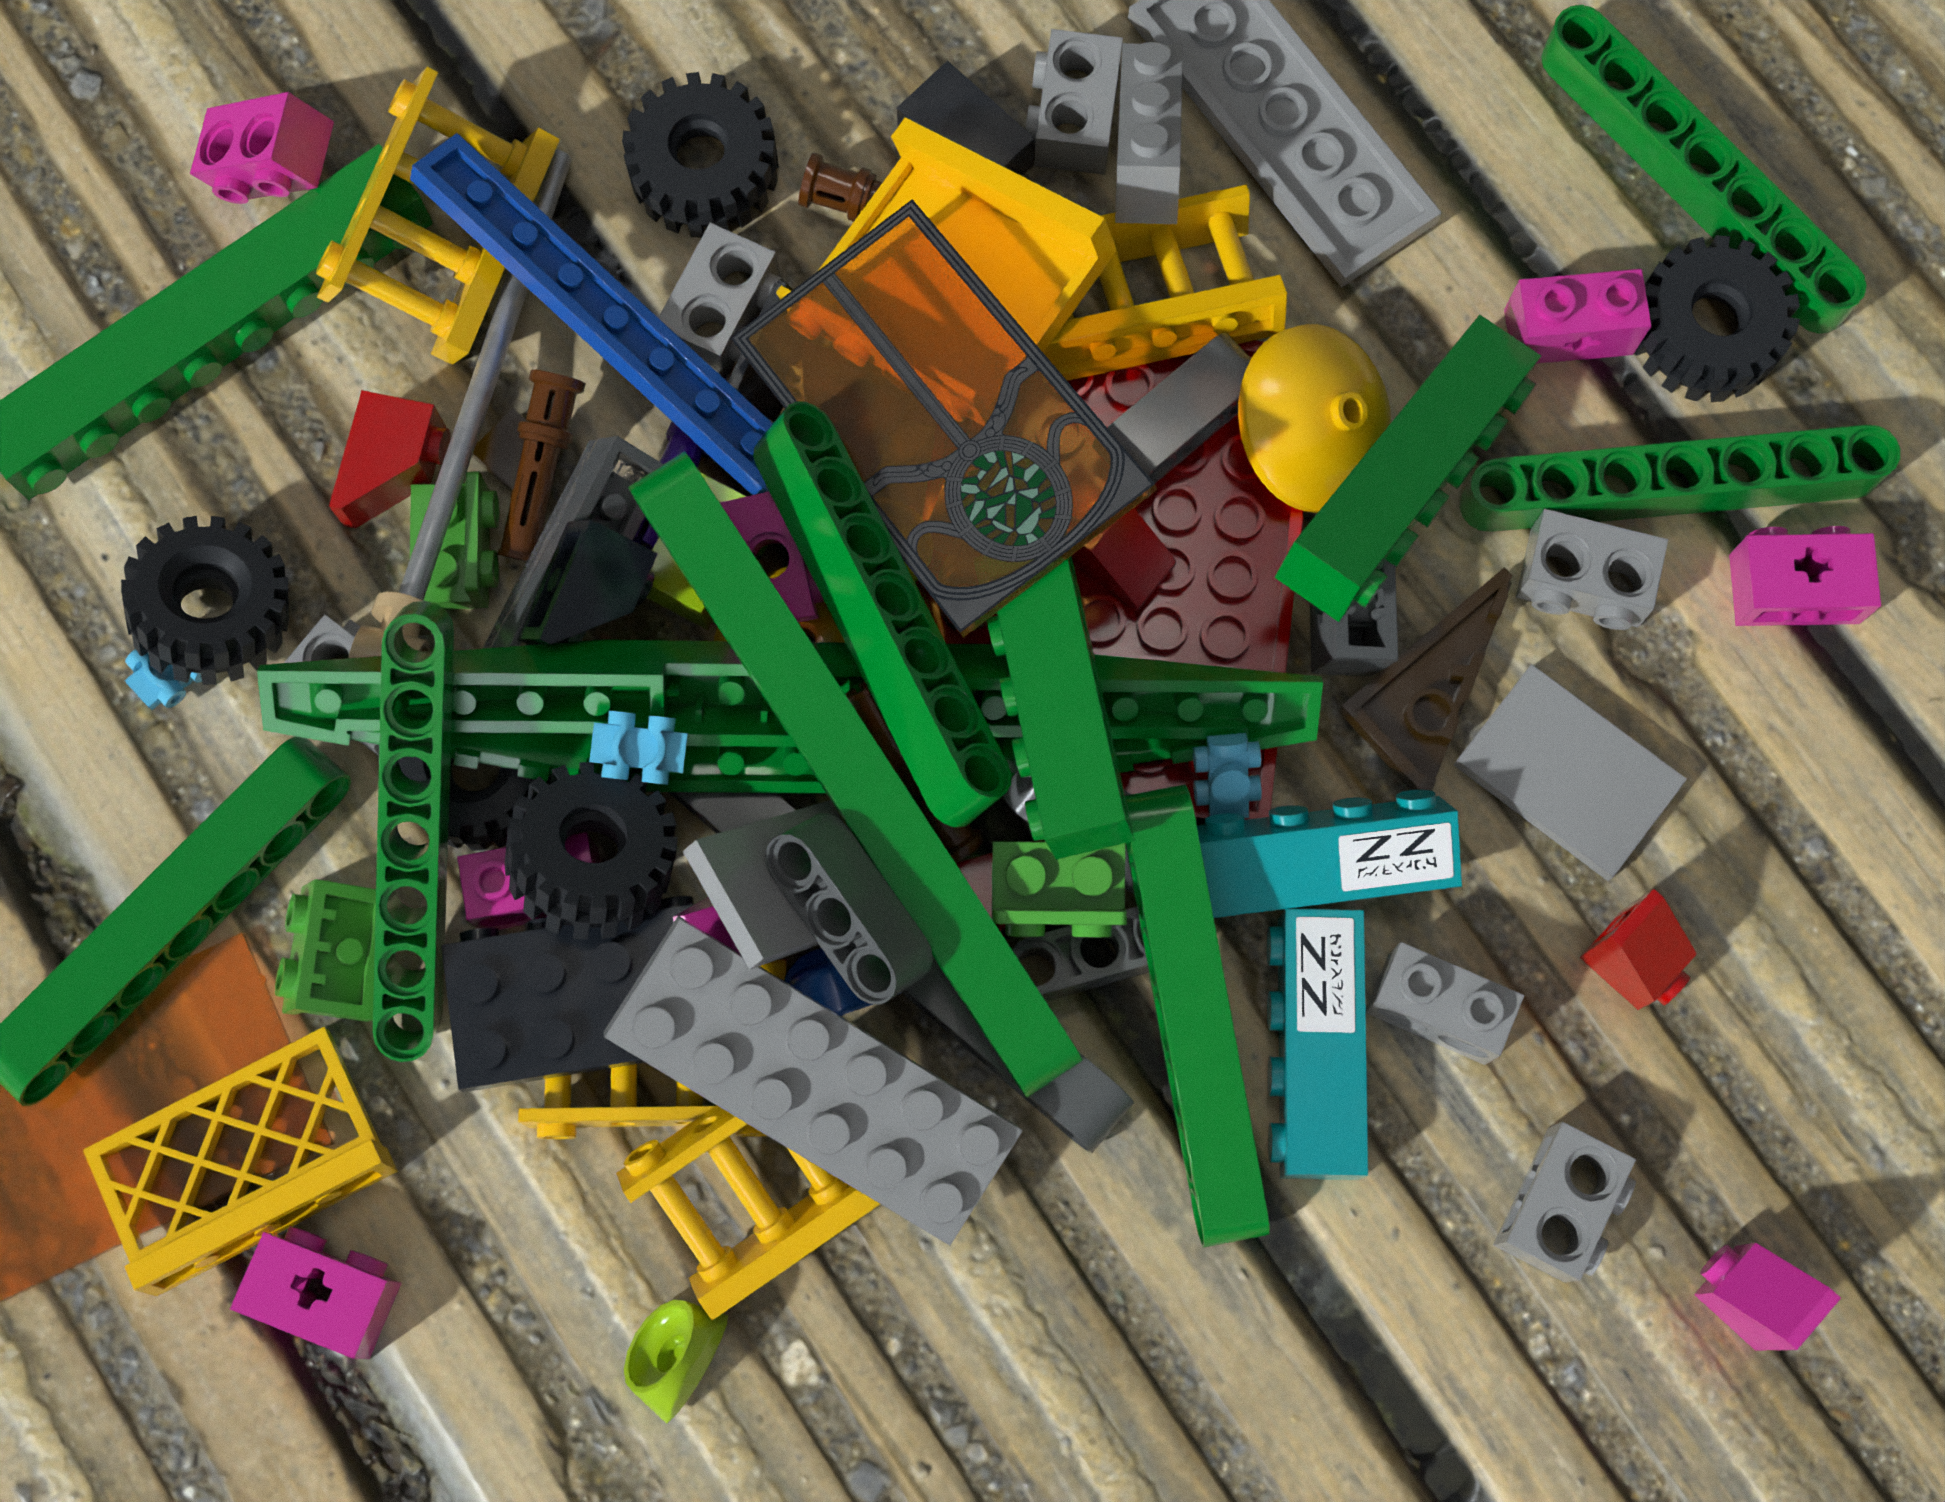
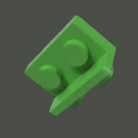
M480 471L466 472V483L462 484L423 600L436 603L444 610L489 608V588H497L499 584L498 555L496 550H489L490 528H498L500 522L499 498L496 490L490 491ZM435 484L411 485L410 558Z
M992 841V920L995 924H1005V936H1045V924L1072 925V936L1111 937L1112 925H1127V911L1125 910V843L1056 860L1045 841Z
M314 879L302 886L300 894H292L285 920L286 932L294 933L290 958L283 957L281 959L275 981V996L284 997L282 1013L291 1015L309 1013L364 1022L373 1020L376 889Z

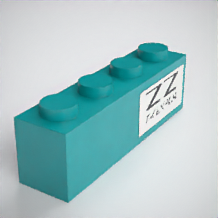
M1430 790L1403 791L1396 795V801L1372 804V800L1368 798H1344L1334 801L1333 809L1308 812V808L1305 806H1280L1269 810V817L1244 820L1243 815L1236 813L1215 814L1205 818V825L1197 826L1214 918L1462 887L1458 811L1440 796H1436L1434 791Z
M1285 909L1278 919V927H1268L1267 963L1268 966H1278V991H1269L1267 1025L1269 1031H1279V1057H1269L1267 1071L1269 1096H1279V1123H1269L1268 1128L1269 1162L1280 1163V1179L1360 1180L1368 1176L1364 910Z

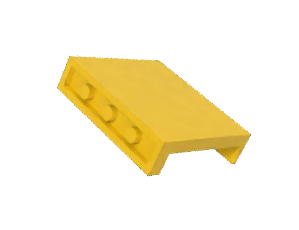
M905 117L891 135L901 156L900 160L819 270L913 199L1044 353L1117 251L1105 218ZM907 217L840 268L835 274L954 420L959 424H964L969 419L984 427L997 403L1004 376L1025 360L1026 354L910 217ZM823 282L787 309L790 314L787 322L798 334L815 343L822 337L834 344L835 350L852 365L865 369L868 364H871L883 371L885 379L896 389L908 396H914ZM781 285L776 294L781 300L791 290Z

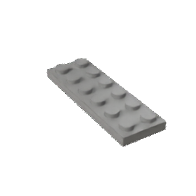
M1139 0L1129 7L1128 20L1146 42L1183 45L1182 88L1341 288L1438 223L1442 214L1441 211L1270 0Z
M677 916L603 1032L604 1038L951 1246L1023 1131L1010 1120L761 966L749 970L740 953L680 916Z

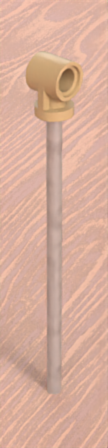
M555 150L533 202L551 220L572 160L567 153L561 150ZM510 271L507 273L400 590L399 592H382L376 596L371 612L373 617L381 623L380 628L367 625L361 626L355 635L348 658L381 656L384 630L403 607L412 602L424 600L528 288ZM415 622L403 625V637L410 647L419 651L430 650L429 642L418 638L419 635L432 634L430 629L423 624Z

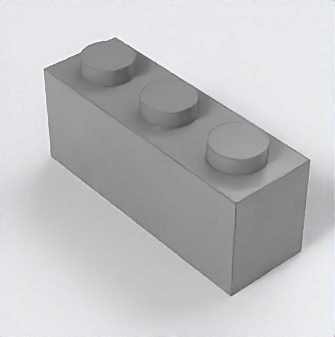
M1146 42L1143 44L1122 43L1115 223L1177 224L1181 159L1183 45L1161 44L1158 42Z

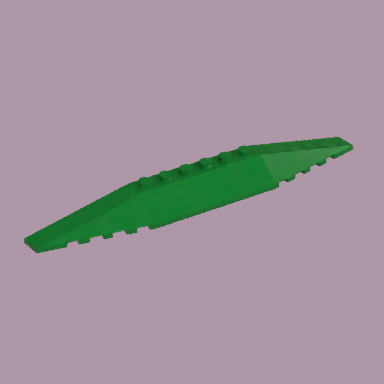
M592 640L454 651L451 758H455L454 765L477 769L478 763L510 768L518 770V777L537 779L540 776L546 782L548 775L551 776L552 769L566 765L570 776L578 774L579 763L590 761L594 722L608 724L609 711L636 714L634 727L648 729L649 715L676 719L674 732L688 733L683 773L669 772L668 785L647 782L646 792H656L658 790L659 792L826 793L727 641ZM811 642L844 694L851 688H855L857 692L861 691L858 684L864 681L846 643ZM947 644L1008 763L1012 777L1018 770L1012 739L1023 737L1019 715L1008 716L1001 693L999 678L1010 675L1006 654L997 657L992 644ZM1094 654L1120 773L1134 771L1133 764L1172 758L1173 764L1193 761V747L1207 746V736L1246 733L1248 742H1259L1260 750L1317 740L1323 690L1321 676ZM381 656L259 665L257 677L264 731L349 746L351 740L379 745ZM407 690L401 693L402 704L412 715L423 717L433 713L430 699L422 692ZM594 763V773L602 774L603 764ZM629 767L628 780L624 781L630 782L635 774L642 777L643 768Z

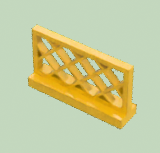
M322 1027L83 1149L130 1262L124 1267L134 1291L153 1296H159L252 1248L259 1243L263 1232L278 1234L288 1229L289 1226H294L398 1172L388 1148L381 1144L331 1032L326 1027ZM320 1049L328 1070L319 1094L288 1086L297 1060ZM279 1070L275 1081L264 1078ZM252 1083L272 1089L258 1126L228 1117L237 1092ZM335 1086H337L343 1102L331 1099ZM284 1094L315 1103L301 1139L271 1130ZM219 1101L215 1112L203 1109ZM327 1107L349 1113L359 1137L334 1150L314 1144ZM192 1114L211 1120L197 1157L167 1148L177 1122ZM225 1124L254 1133L240 1171L210 1161ZM158 1132L154 1143L143 1140ZM267 1138L298 1147L288 1174L274 1181L253 1175ZM131 1145L151 1151L136 1188L118 1183L107 1160L108 1157ZM310 1151L322 1155L306 1164ZM164 1155L194 1164L179 1202L150 1193ZM207 1169L237 1178L228 1204L212 1213L192 1207ZM250 1182L263 1186L246 1195ZM121 1192L133 1195L129 1207H127ZM146 1200L176 1209L166 1237L144 1247L136 1225ZM189 1214L202 1217L185 1226Z

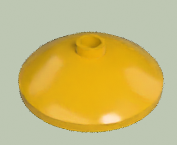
M1305 324L1276 333L1266 340L1253 355L1246 368L1240 387L1238 419L1246 455L1261 482L1272 494L1287 505L1302 511L1318 513L1390 425L1391 409L1386 388L1377 368L1367 353L1353 339L1328 326Z

